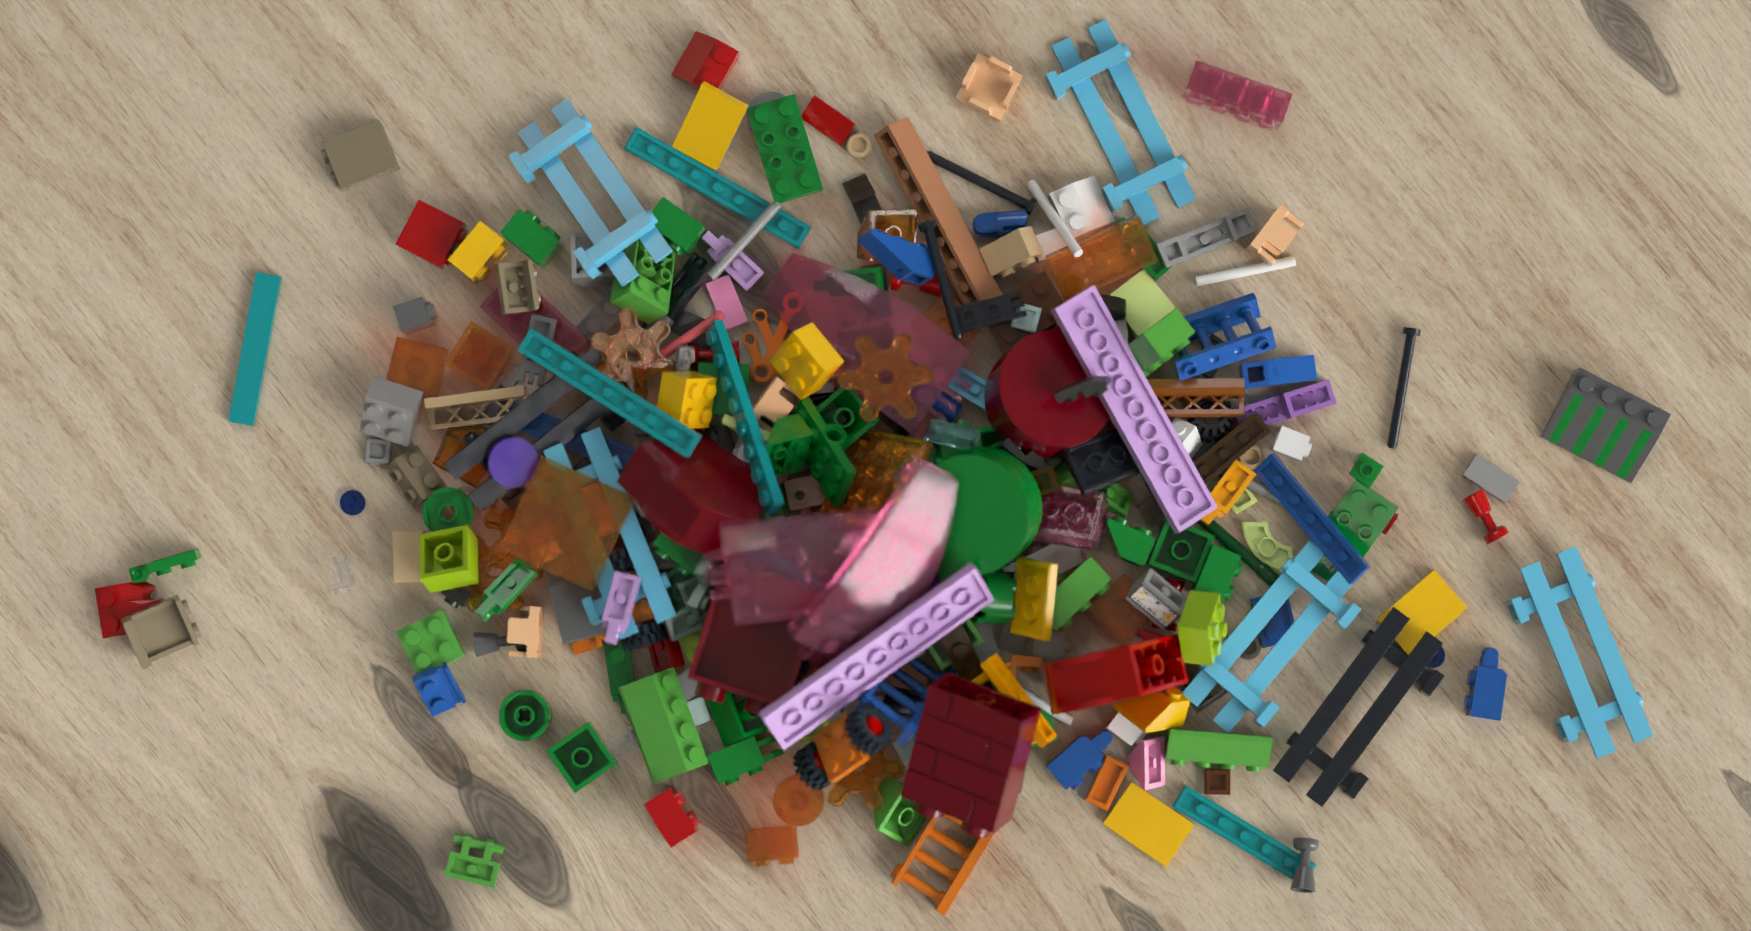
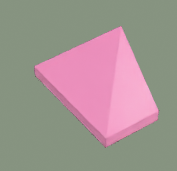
M1164 736L1141 740L1126 760L1143 790L1164 786Z

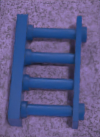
M1254 292L1184 316L1195 331L1188 340L1199 339L1203 350L1189 354L1186 347H1184L1177 353L1179 358L1174 359L1180 381L1276 348L1271 326L1261 329L1256 318L1261 316ZM1246 322L1251 333L1237 338L1232 327ZM1222 330L1227 341L1213 346L1208 335Z
M918 658L907 662V664L931 680L930 684L948 672L955 675L957 673L951 666L944 673L940 671L937 673ZM898 668L891 675L920 695V699L923 701L922 704L919 702L915 703L883 679L856 698L860 701L856 709L867 703L871 704V707H878V712L882 710L883 716L888 717L890 721L899 727L898 730L902 733L896 741L905 747L918 730L929 686L926 688L902 669ZM879 688L909 710L912 719L908 717L905 719L872 694Z

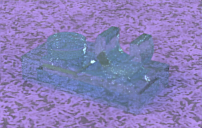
M931 418L924 432V440L963 450L977 445L981 431L976 430L974 422H972L969 428H965L962 426V419H959L957 424H953L942 419Z

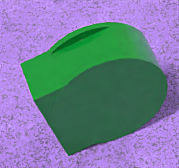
M971 447L952 454L932 467L916 488L893 501V504L942 583L969 563L974 565L979 574L990 573L1003 567L1031 544L1038 532L1042 518L1041 494L1031 472L1013 455L992 447Z

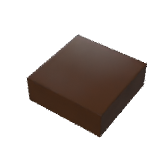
M1204 769V794L1230 795L1231 769Z

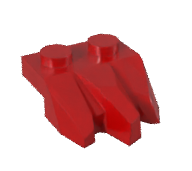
M145 581L95 588L103 639L127 635L120 620L121 618L164 600L163 598H151L150 594L155 590V585Z

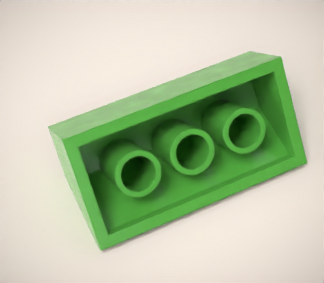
M674 667L618 687L653 784L708 764Z
M1173 728L1166 729L1165 759H1170L1171 765L1185 766V761H1195L1196 767L1210 768L1211 763L1221 764V769L1236 770V765L1246 766V771L1261 772V767H1268L1273 737Z

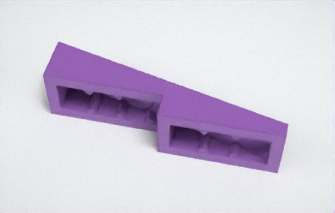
M1328 379L1244 406V417H1234L1232 426L1234 428L1253 411L1268 426L1337 404L1330 381Z

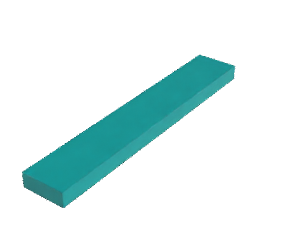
M259 272L255 274L229 422L255 426L282 281L281 276Z
M1184 785L1172 805L1173 808L1293 879L1295 868L1299 866L1300 862L1299 853ZM1310 861L1309 867L1313 868L1314 870L1317 864Z

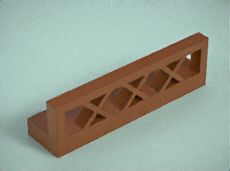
M1244 378L1185 379L1182 381L1179 379H1147L1157 399L1163 404L1162 408L1167 417H1244ZM1176 399H1183L1189 405L1184 409H1176L1171 404ZM1201 399H1209L1214 405L1210 409H1202L1197 403ZM1226 399H1238L1239 409H1228L1222 403Z

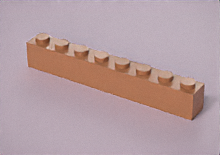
M909 117L889 124L874 134V138L919 222L935 220L937 228L934 229L944 268L963 305L1003 295L994 277H991L977 245Z

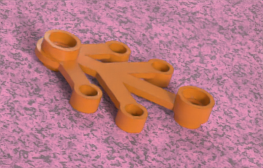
M790 293L784 298L783 305L785 311L774 336L767 322V312L764 309L754 311L753 320L758 324L767 347L763 359L756 345L758 341L756 334L746 332L742 337V342L748 347L754 363L750 369V377L758 385H768L773 380L775 373H778L769 360L787 340L783 339L794 314L799 313L803 309V298L797 293ZM790 300H797L799 303L798 307L791 308L789 306ZM758 312L765 314L763 321L756 320L755 316ZM746 336H754V343L747 344L745 342ZM761 368L766 369L768 372L764 378L758 376V371Z

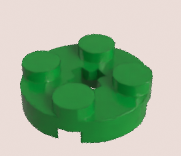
M452 487L435 490L428 497L422 511L424 523L432 532L468 525L470 528L475 513L473 503L467 494ZM446 506H450L452 510H455V515H452L451 520H447L446 516H442V511L446 510Z

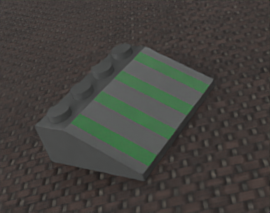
M1577 368L1573 371L1540 437L1632 483L1660 437L1671 414L1582 368Z

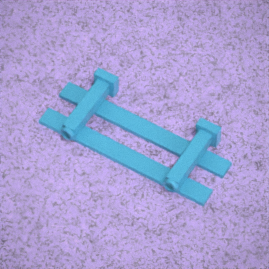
M1105 19L1088 28L1100 54L1082 62L1069 37L1052 46L1064 72L1057 75L1054 70L1046 74L1045 80L1055 100L1066 95L1065 90L1072 87L1121 184L1114 188L1113 184L1110 183L1101 190L1112 213L1123 207L1122 202L1128 199L1143 226L1160 218L1147 189L1164 181L1178 208L1196 200V197L1183 173L1184 170L1188 169L1183 156L1175 157L1126 60L1131 56L1125 43L1118 45ZM1108 69L1157 166L1139 175L1090 78Z
M566 98L551 109L562 127L548 137H545L535 122L531 123L518 132L529 150L522 155L515 151L508 157L528 184L536 179L533 172L540 167L543 169L594 244V246L586 251L581 246L573 251L584 270L594 279L601 274L598 267L606 262L623 287L639 276L623 252V249L640 239L656 263L673 251L655 226L658 220L650 209L648 211L643 209L589 129L593 127L585 115L580 117L571 102ZM572 144H575L627 220L625 224L610 233L558 156L559 153Z
M598 427L581 435L592 464L579 470H573L563 443L544 450V455L555 480L547 483L542 478L535 481L534 485L543 506L546 508L556 505L554 499L562 497L602 595V598L597 600L591 596L581 600L590 623L595 626L603 622L602 616L615 573L581 490L582 487L598 480L605 493L637 575L641 577L635 602L647 598L657 624L676 617V612L666 590L671 586L666 572L659 573L628 494L617 483L620 477L619 470L623 469L618 455H611L601 428ZM632 615L626 632H620L619 640L639 632Z
M1312 539L1306 543L1294 559L1288 558L1280 569L1283 571L1221 645V653L1215 657L1213 666L1200 664L1198 666L1201 668L1200 672L1182 692L1184 696L1190 699V702L1198 707L1216 684L1227 691L1232 697L1213 719L1227 733L1233 729L1248 710L1255 715L1252 721L1259 727H1264L1280 707L1273 701L1264 702L1259 696L1329 612L1337 618L1333 623L1340 629H1346L1362 610L1355 603L1347 605L1341 600L1353 584H1349L1338 570L1325 585L1309 573L1324 556ZM1298 586L1301 587L1313 600L1244 683H1242L1228 671L1229 668Z
M1575 546L1557 553L1568 582L1550 588L1540 562H1535L1520 568L1530 597L1522 600L1521 596L1506 600L1515 624L1529 621V614L1537 612L1578 712V715L1571 718L1569 715H1561L1554 718L1563 742L1579 739L1577 733L1585 730L1595 757L1598 759L1616 751L1605 725V722L1622 715L1633 743L1652 737L1653 734L1641 707L1644 705L1640 693L1634 690L1593 589L1596 587L1595 581L1590 573L1587 574L1578 549ZM1571 597L1575 598L1615 697V700L1598 706L1556 604Z

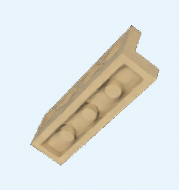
M523 385L425 398L424 405L425 409L429 410L431 430L436 431L495 423L503 417L502 415L505 411H510L508 407L514 400H524L529 396V388ZM501 401H507V403H506L505 405H503V404L500 403V402H501ZM495 402L502 409L496 417H489L483 411L489 403ZM483 404L480 409L475 405ZM464 406H471L477 411L471 420L465 421L458 415ZM458 407L455 412L450 409ZM446 409L452 414L447 423L437 424L436 410ZM480 415H483L485 417L482 419H477ZM455 418L460 420L459 422H453Z

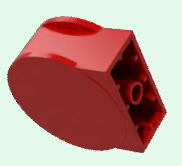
M1177 634L1142 640L1040 664L1052 715L1114 703L1188 683Z

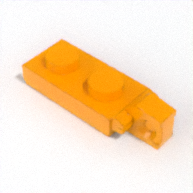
M1239 460L1234 461L1210 492L1218 508L1201 518L1200 521L1205 525H1209L1215 516L1221 519L1223 515H1226L1255 477L1256 473Z

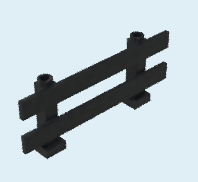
M605 337L580 356L575 351H571L572 354L596 369L617 354ZM626 369L614 378L615 381L631 391L640 385L629 369ZM557 375L553 376L480 435L475 430L466 433L462 438L466 446L444 462L443 465L455 480L477 463H480L489 474L487 457L494 443L502 438L512 437L575 386ZM590 397L532 443L537 452L538 465L546 460L544 450L563 443L564 446L600 416H604L600 421L611 432L627 421V419ZM490 474L487 480L467 495L479 511H482L502 494L505 495L501 498L502 502L511 511L515 510L532 496L524 485L516 488L504 487L493 480Z
M1395 607L1391 609L1375 632L1371 629L1362 639L1365 646L1300 734L1296 731L1293 732L1286 742L1290 746L1272 770L1289 783L1306 759L1320 768L1323 772L1309 789L1306 796L1321 807L1324 806L1339 784L1347 788L1344 793L1351 799H1354L1369 778L1361 772L1356 776L1349 770L1414 682L1421 685L1422 688L1419 691L1429 697L1444 678V675L1437 670L1431 673L1425 669L1443 644L1429 632H1425L1409 655H1406L1392 644L1410 620V618ZM1383 657L1398 668L1397 672L1333 758L1318 748L1317 744Z

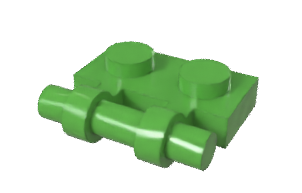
M455 833L453 843L462 845L461 852L450 851L444 876L494 888L501 862L491 860L492 854L503 855L505 845L495 843L496 840L489 838L486 841L473 838L472 834L466 833L461 835ZM470 848L484 850L483 858L469 855Z

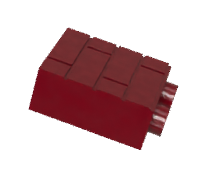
M725 559L687 677L698 681L694 695L723 704L727 691L747 697L743 708L744 711L760 716L759 713L790 692L794 688L824 590Z
M948 672L929 685L901 797L916 802L915 811L922 816L939 819L943 818L946 814L962 821L960 827L969 835L988 837L991 833L994 834L1012 819L1042 708Z

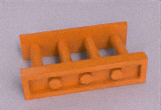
M946 814L944 815L946 818L961 826L962 821L951 816H948ZM931 818L903 865L898 863L890 876L894 878L892 881L893 885L897 886L899 881L902 880L935 900L934 903L937 905L935 910L945 916L994 834L991 833L988 837L974 836L977 841L973 848L969 846L966 848L933 828L937 819ZM927 836L961 856L960 859L964 862L959 870L956 868L954 870L919 849ZM913 858L948 878L947 881L951 884L946 892L936 890L906 871Z

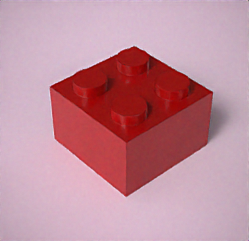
M672 786L643 804L670 848L699 830L697 825L700 823L693 810L688 812L683 803L686 802V799L680 789L674 790Z

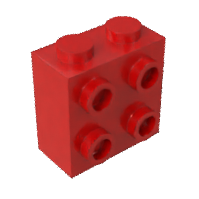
M418 200L395 245L443 270L445 265L448 267L451 265L448 259L454 253L453 250L456 244L463 242L467 234V230H465L466 224Z

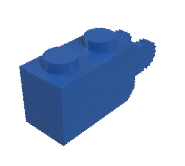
M1486 647L1481 653L1479 666H1473V670H1469L1467 685H1471L1470 694L1466 695L1464 699V710L1467 711L1466 716L1501 721L1507 674L1503 669H1498V650L1493 647Z
M1102 730L1091 740L1087 736H1078L1045 767L1066 790L1069 787L1074 790L1084 781L1082 776L1090 770L1093 773L1103 764L1101 761L1104 757L1102 751L1109 746L1108 744L1113 742V735L1109 731Z

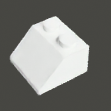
M1095 176L1071 183L1049 193L1048 198L1051 205L1075 240L1115 222Z

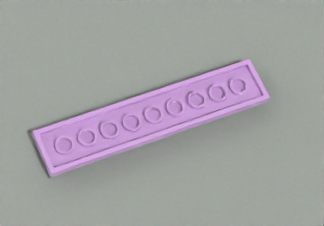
M1095 285L1088 287L1052 309L1053 316L1087 377L1109 376L1111 378L1110 383L1107 385L1108 390L1100 395L1099 398L1174 533H1180L1218 508Z
M969 563L759 714L783 750H785L994 601V598L972 563Z

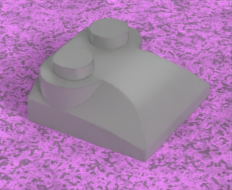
M570 234L572 282L580 287L612 286L615 275L606 262L598 267L601 274L592 279L573 253L580 246L585 251L594 246L587 234Z

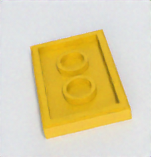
M704 81L672 147L717 170L749 105Z
M1017 557L1015 575L1017 590L1013 597L1016 614L1015 618L1011 620L1010 633L1041 641H1051L1058 564L1026 557Z
M1434 569L1376 620L1381 624L1393 607L1410 618L1394 640L1406 655H1409L1426 631L1435 637L1467 609V606Z
M1130 782L1102 823L1165 867H1167L1194 827V824L1133 782Z

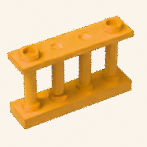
M997 653L980 664L983 668V673L974 678L973 682L984 685L990 680L994 683L998 692L1035 706ZM1040 713L1032 745L1036 743L1042 748L1056 738L1057 735Z

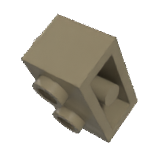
M812 475L784 481L790 512L796 511V515L811 513V508L821 506V510L834 508L830 500L824 495L820 484Z

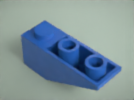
M870 229L857 238V241L899 280L922 286L934 278V267L926 245L906 241L900 236L885 234L879 229Z
M1314 355L1261 360L1238 365L1240 378H1244L1245 381L1244 390L1317 380Z

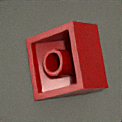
M696 31L671 75L699 90L704 81L721 90L740 54L739 51L718 39Z

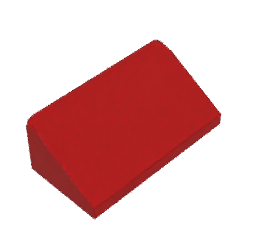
M815 95L801 115L803 121L841 147L856 127L853 121Z
M668 634L667 640L648 647L655 673L685 665L679 641H670Z

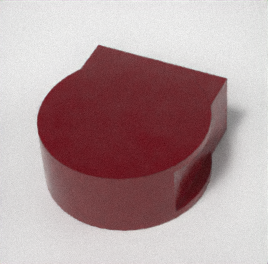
M1059 325L1052 330L1028 335L1015 344L992 367L984 391L986 413L997 435L1003 441L1010 438L1012 442L1020 446L1025 455L1033 450L1043 459L1063 457L1060 452L1062 448H1071L1090 440L1104 427L1109 418V414L1100 398H1095L1092 395L1086 399L1081 390V396L1070 403L1065 400L1059 404L1054 395L1059 389L1075 381L1088 378Z
M701 428L693 429L702 437L689 458L658 439L639 444L618 478L617 483L637 501L645 517L665 536L691 550L719 556L731 554L738 550L764 510V507L759 502L757 485L751 477V469L731 452L720 447Z

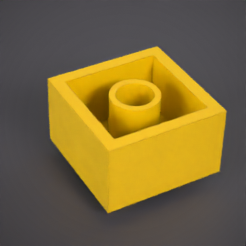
M479 221L448 261L477 284L479 281L484 282L492 272L490 267L495 261L499 263L506 256L508 244L483 222Z
M812 322L794 331L769 362L799 399L802 400L819 391L844 360Z
M695 371L663 372L657 407L691 429L709 428L712 419L713 401L717 391V378Z

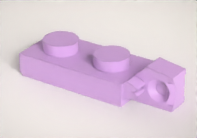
M709 230L701 237L710 247L707 253L716 263L734 245L730 239H726L723 235L717 239ZM742 251L724 270L746 291L764 274Z
M615 571L602 618V628L607 629L604 640L606 643L616 645L620 632H626L641 577Z

